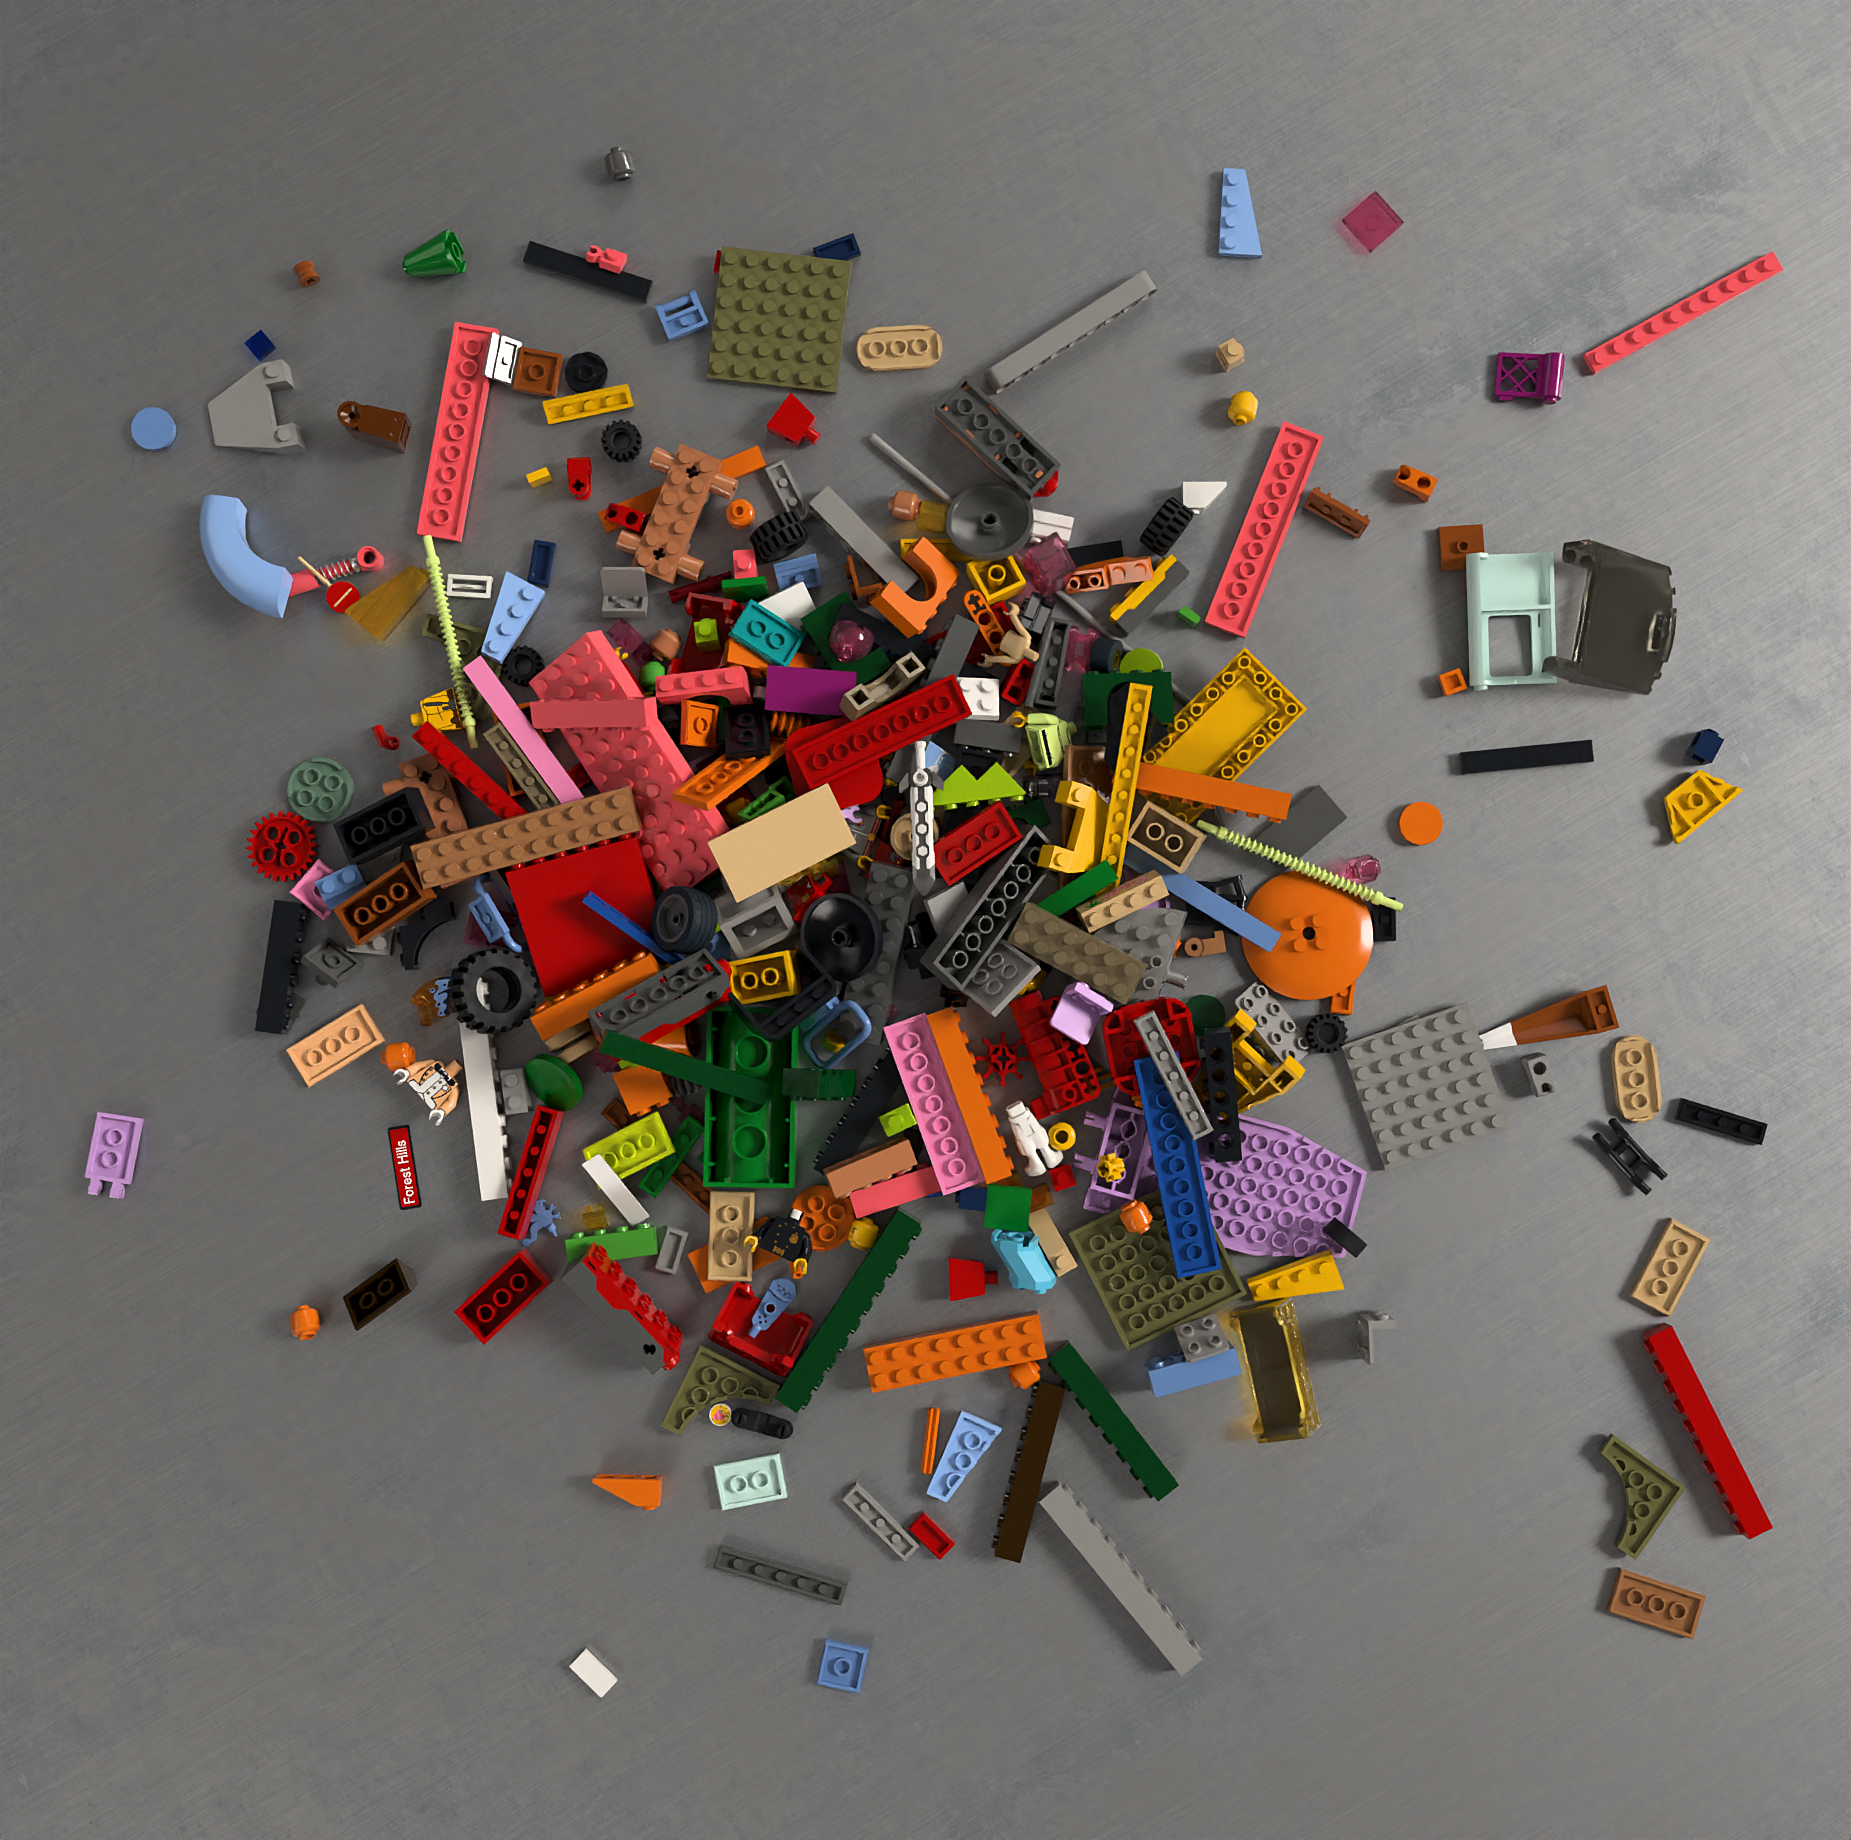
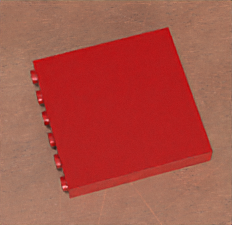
M627 833L617 836L618 838L598 841L591 846L574 848L575 850L569 852L565 850L554 853L553 856L547 858L540 857L531 860L532 862L525 864L522 862L507 868L505 874L545 997L560 994L565 990L571 991L584 980L593 981V978L596 977L595 975L605 969L608 972L612 971L615 964L624 959H627L628 962L631 961L639 951L643 949L650 951L582 902L586 893L591 891L653 935L651 918L657 900L636 833ZM657 955L662 965L669 964Z

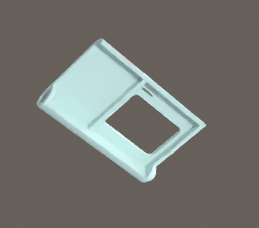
M1553 551L1488 555V553L1466 554L1469 684L1471 687H1474V691L1488 690V686L1557 683ZM1528 615L1531 628V675L1492 677L1489 673L1488 618L1490 616Z

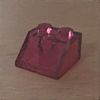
M1057 532L1052 533L1029 549L1023 559L1024 568L1031 575L1035 589L1043 596L1065 589L1077 570Z

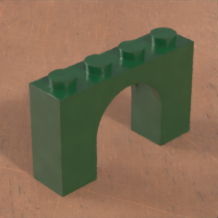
M846 591L801 618L803 624L800 625V628L806 637L811 636L815 643L812 644V647L818 656L821 654L824 656L826 662L823 664L827 670L857 672L856 686L861 683L866 685L888 671L892 664L881 647L856 662L842 661L831 652L829 637L837 625L833 621L842 602L856 608Z
M1155 669L1152 672L1132 670L1130 673H1121V671L1113 670L1109 671L1108 674H1099L1098 671H1089L1083 674L1081 678L1083 732L1106 731L1108 726L1107 697L1113 691L1123 687L1127 682L1129 684L1131 682L1151 685L1153 687L1149 708L1166 729H1171L1174 725L1171 672H1165L1164 669Z

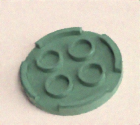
M315 757L303 762L293 770L287 783V798H289L292 808L303 819L315 823H327L338 819L349 809L354 797V784L351 775L343 765L329 758Z

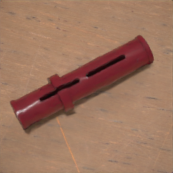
M731 571L713 577L709 575L707 579L669 590L671 602L675 604L687 599L689 592L697 594L710 591L712 593L717 592L716 589L722 588L721 581L733 579Z

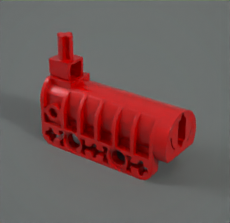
M1040 990L1008 1003L1043 1087V1096L1031 1100V1105L1026 1106L1037 1120L1095 1099L1101 1091L1100 1083L1084 1045L1079 1043L1080 1046L1077 1047V1051L1080 1057L1072 1061L1071 1058H1075L1074 1051L1072 1049L1068 1050V1047H1070L1069 1039H1063V1037L1068 1036L1050 1025V1019L1055 1011L1051 1006L1054 1000H1057L1059 1003L1061 996L1056 995L1044 999ZM1079 1062L1088 1064V1072L1081 1075L1082 1073L1076 1070V1065ZM1092 1074L1093 1076L1089 1077L1092 1086L1096 1085L1097 1087L1094 1090V1094L1085 1093L1087 1084L1079 1079L1087 1078Z

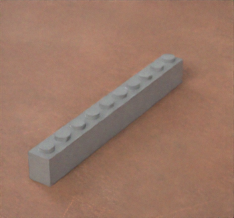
M1059 1481L1055 1482L1038 1497L1039 1503L1182 1677L1202 1660L1199 1653L1201 1648L1194 1639L1189 1641L1185 1636L1187 1631L1180 1622L1175 1624L1171 1619L1173 1614L1165 1604L1161 1606L1157 1602L1159 1597L1151 1587L1147 1589L1142 1582L1145 1580L1137 1570L1133 1572L1128 1566L1130 1561L1123 1553L1118 1554L1114 1549L1116 1544L1108 1535L1106 1537L1103 1536L1100 1532L1102 1527L1095 1518L1089 1519L1085 1514L1088 1510L1079 1500L1076 1503L1071 1497L1074 1493L1066 1483L1062 1485Z

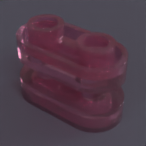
M1071 625L1064 668L1072 669V664L1076 663L1081 664L1080 671L1089 672L1090 653L1093 644L1100 635L1096 634V629L1087 628L1086 634L1078 633L1079 626ZM1077 642L1084 643L1082 656L1075 654Z

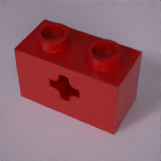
M1023 658L1019 663L1011 665L999 687V698L1013 706L1020 707L1028 692L1035 664Z

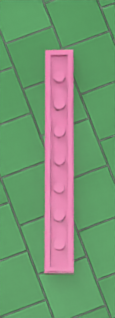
M479 656L463 668L465 673L560 803L584 797L535 728L533 729L532 724L483 657Z

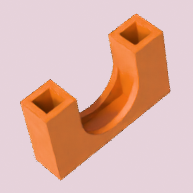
M924 536L912 543L902 559L923 579L926 587L925 600L922 602L910 598L891 580L878 590L870 602L907 638L915 634L920 635L927 627L926 621L930 620L937 613L935 608L948 597L946 595L947 591L953 589L958 583L956 578L961 573Z

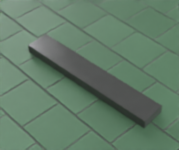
M720 1544L713 1567L840 1606L848 1583Z

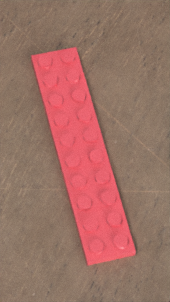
M455 322L416 533L418 536L431 535L432 538L460 543L462 541L491 381L489 377L481 375L489 334L494 332L499 335V330L496 328Z
M1283 421L1204 620L1205 624L1243 639L1246 637L1324 439L1323 436Z

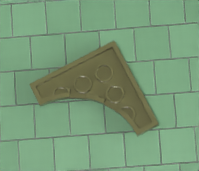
M428 613L421 634L447 647L444 644L446 639H443L445 634L441 632L443 629L440 626L442 621L439 620V616ZM450 620L453 622L451 626L455 628L453 633L456 634V637L454 639L458 641L456 643L459 646L457 651L460 652L458 657L462 659L460 664H463L461 669L463 670L469 663L482 656L500 681L504 665L481 654L487 631ZM464 671L468 688L467 694L470 695L468 700L471 701L469 706L472 707L470 711L474 713L472 718L487 722L491 707Z
M700 1345L661 1426L681 1436L688 1423L700 1411L710 1405L731 1398L751 1399L770 1405L780 1384Z
M1610 1433L1598 1452L1612 1464L1618 1473L1626 1496L1625 1523L1615 1546L1636 1560L1686 1487Z

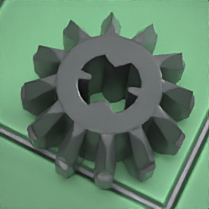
M675 1076L669 1078L674 1096H685L705 1088V1086Z

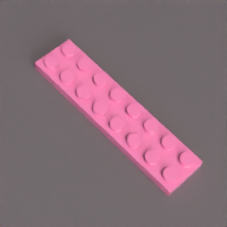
M923 1013L884 1027V1032L943 1196L985 1181L926 1014Z

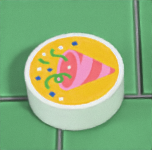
M716 1403L712 1406L709 1413L711 1422L717 1426L726 1425L731 1419L732 1410L726 1403Z

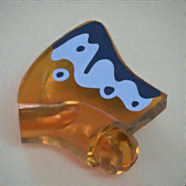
M453 976L439 977L425 983L410 999L409 1002L417 1007L421 1026H431V1018L451 1016L450 1000H448L447 996L448 993H451V988L447 986L448 981L453 980Z

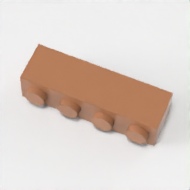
M903 1135L822 1170L832 1195L835 1198H845L850 1196L854 1190H864L871 1187L873 1182L890 1179L894 1173L899 1171L903 1173L911 1170L912 1166L917 1164L909 1139Z

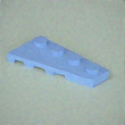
M1223 168L1218 256L1262 257L1245 169Z
M506 571L482 646L481 654L502 664L545 596V591Z
M961 1410L926 1494L947 1502L962 1483L965 1476L975 1466L981 1455L991 1445L994 1438L1001 1432L1002 1427Z

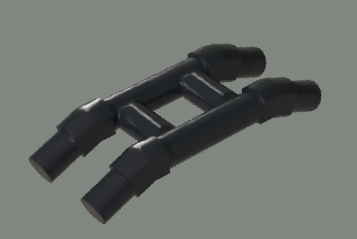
M1612 1118L1608 1124L1623 1141L1613 1149L1600 1133L1594 1134L1592 1138L1600 1150L1608 1156L1628 1180L1647 1196L1652 1189L1634 1172L1644 1164L1662 1181L1668 1174L1634 1141L1617 1119ZM1628 1147L1637 1155V1158L1629 1165L1620 1158V1155Z

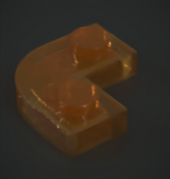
M1017 1170L1011 1172L1012 1176L996 1181L997 1184L1024 1187ZM1046 1181L1031 1187L1030 1213L1055 1204Z

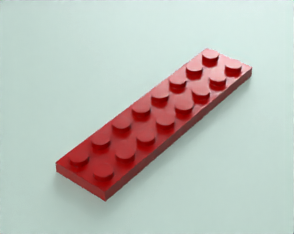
M954 674L807 742L793 749L792 752L810 790H813L971 716L972 712Z

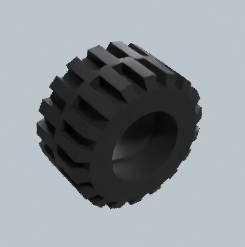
M1174 497L1167 499L1143 531L1140 542L1158 556L1166 555L1191 522L1194 512Z
M789 511L764 522L751 534L749 540L763 563H772L789 556L802 547L809 539L810 534L797 512Z

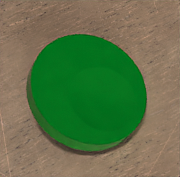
M538 1054L525 1066V1078L529 1088L538 1099L549 1107L560 1111H568L581 1101L583 1097L582 1084L572 1068L561 1059L549 1054Z

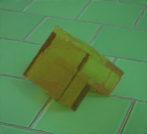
M921 500L917 530L944 534L949 504Z

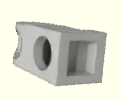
M1537 1052L1522 1057L1521 1062L1526 1069L1534 1095L1538 1098L1555 1092L1547 1056Z

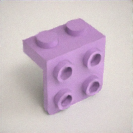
M1076 982L1066 986L1050 1019V1025L1081 1045L1088 1044L1100 1016L1110 1013L1114 1004L1108 1001L1105 995L1090 990L1089 985L1083 982Z

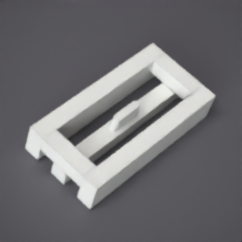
M448 574L447 596L492 600L493 577ZM453 580L487 582V586L453 584ZM452 589L486 591V593L453 592Z

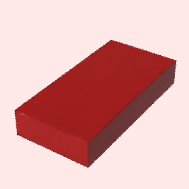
M924 1511L908 1527L939 1560L955 1545V1542Z

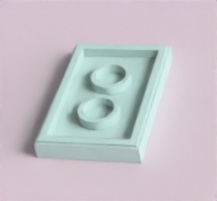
M779 1452L713 1466L721 1510L787 1498Z

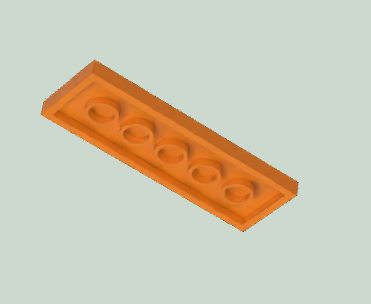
M769 734L771 755L726 760L725 753L673 791V800L702 810H711L723 799L727 798L731 793L742 787L743 784L770 766L779 757L783 756L787 739Z

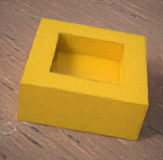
M546 467L526 475L532 488L553 480Z

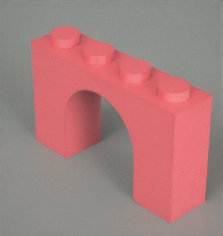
M743 666L655 676L656 698L662 706H681L682 700H690L691 697L700 695L723 696L733 706L755 704L752 697L754 691L753 682Z

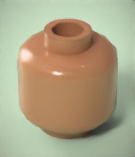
M898 490L894 497H890L888 509L892 510L894 518L912 521L915 516H919L922 501L918 499V495L914 492Z
M669 628L666 630L660 629L650 642V647L654 650L652 655L662 662L664 659L671 661L682 648L681 637Z

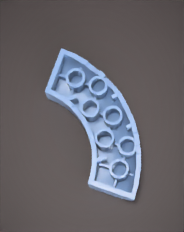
M220 495L204 496L199 517L200 540L207 563L214 576L223 588L242 604L265 615L283 619L293 577L285 567L268 563L252 552L245 538L247 509L238 498Z

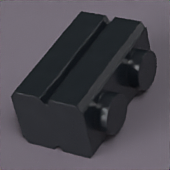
M1035 591L1031 592L1029 598H1024L1020 608L1024 612L1022 616L1018 614L1017 617L1030 634L1031 643L1039 645L1046 620H1049L1056 601L1050 597H1044Z

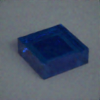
M259 330L244 343L260 362L276 349V346L262 330Z

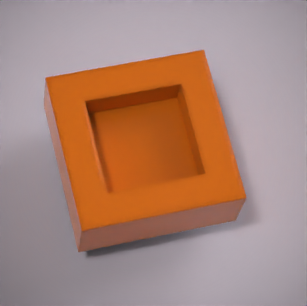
M1460 668L1437 676L1445 697L1467 689Z

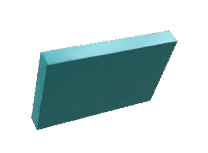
M752 599L749 600L728 635L777 666H789L806 637L803 632Z

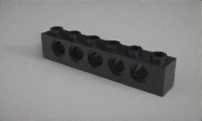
M1229 1026L1202 1028L1203 1035L1199 1036L1200 1049H1204L1205 1057H1201L1202 1071L1206 1070L1207 1078L1203 1079L1204 1092H1208L1209 1100H1205L1206 1113H1210L1211 1121L1209 1122L1214 1130L1208 1133V1135L1212 1134L1213 1142H1209L1210 1156L1214 1155L1215 1163L1242 1161L1231 1030ZM1214 1048L1222 1050L1218 1056H1214L1210 1052ZM1217 1069L1224 1071V1074L1220 1077L1212 1075ZM1218 1091L1226 1093L1223 1098H1216L1214 1096ZM1221 1112L1228 1114L1223 1120L1216 1118ZM1221 1134L1230 1135L1225 1141L1218 1139Z

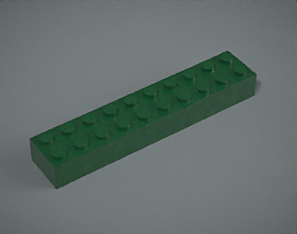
M898 1206L877 1238L874 1246L869 1250L783 1381L774 1399L795 1413H798L800 1408L804 1410L812 1397L811 1391H817L823 1382L824 1375L822 1374L825 1370L829 1372L836 1362V1353H842L848 1344L849 1338L847 1336L849 1333L854 1335L861 1324L859 1318L862 1314L866 1316L873 1306L872 1298L874 1295L879 1297L885 1287V1282L883 1281L886 1277H892L897 1269V1260L899 1258L903 1260L910 1249L908 1243L911 1239L915 1241L921 1233L920 1219Z

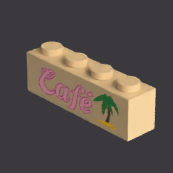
M1151 870L1076 906L1075 909L1083 927L1090 933L1168 896L1169 893L1162 876L1157 871Z

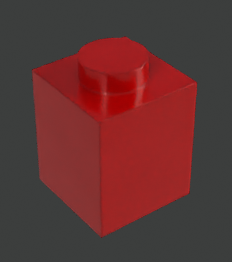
M1069 1162L1057 1165L1052 1169H1047L1055 1192L1077 1185Z

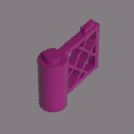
M1498 352L1494 397H1499V401H1512L1513 398L1540 399L1544 404H1556L1562 397L1565 355L1557 352L1545 354ZM1502 359H1512L1516 366L1507 372L1502 366ZM1527 360H1537V368L1531 373L1522 365ZM1518 368L1527 376L1520 383H1517L1511 376ZM1506 378L1515 386L1510 391H1500V383ZM1530 379L1535 384V392H1526L1521 385Z

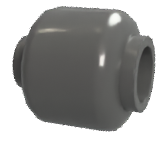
M622 146L611 148V153L605 156L608 176L614 178L615 181L631 179V175L635 172L632 153L628 150H623Z

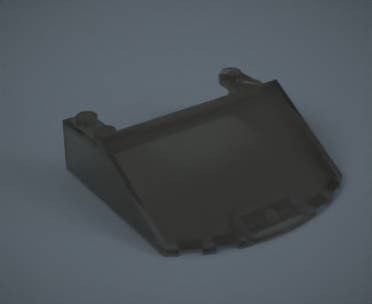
M1590 539L1564 543L1562 551L1563 561L1587 570L1572 661L1558 656H1548L1543 662L1541 672L1566 679L1569 683L1648 695L1652 691L1651 686L1654 681L1659 680L1662 675L1660 670L1663 663L1668 662L1675 637L1677 608H1673L1672 595H1676L1675 587L1671 588L1669 576L1672 575L1670 567Z

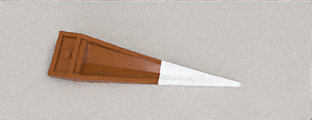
M1607 985L1581 991L1479 1035L1484 1050L1599 1034L1620 1027Z

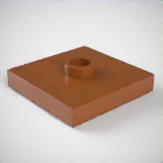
M520 347L512 386L513 391L556 399L564 360L563 354Z
M1483 524L1437 528L1441 571L1466 570V554L1485 553Z

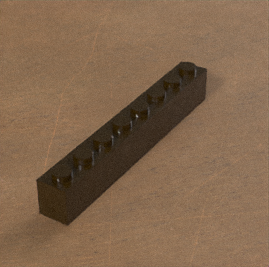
M1040 1379L1037 1384L1032 1386L1030 1396L1034 1397L1033 1402L1026 1409L1025 1418L1028 1419L1027 1425L1021 1428L1019 1440H1022L1021 1448H1016L1013 1460L1017 1462L1015 1471L1011 1470L1008 1483L1011 1486L1009 1492L1005 1491L1002 1505H1005L1004 1513H1000L998 1517L997 1527H1000L998 1536H993L991 1544L995 1557L1021 1563L1065 1393V1387L1062 1384Z

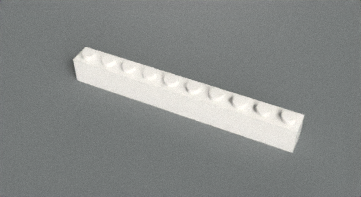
M479 978L476 988L478 999L487 1010L492 1012V1006L490 1003L488 1004L487 995L490 994L489 983L485 982V978ZM459 1022L481 1200L509 1197L514 1180L513 1178L510 1179L509 1170L512 1169V1162L510 1156L507 1157L506 1148H509L508 1135L504 1134L503 1127L506 1126V1116L501 1111V1104H503L504 1099L503 1093L499 1091L498 1087L501 1076L500 1070L496 1069L495 1060H498L497 1048L493 1047L492 1040L495 1038V1034L477 1033V1030L471 1031L466 1028L465 1022Z

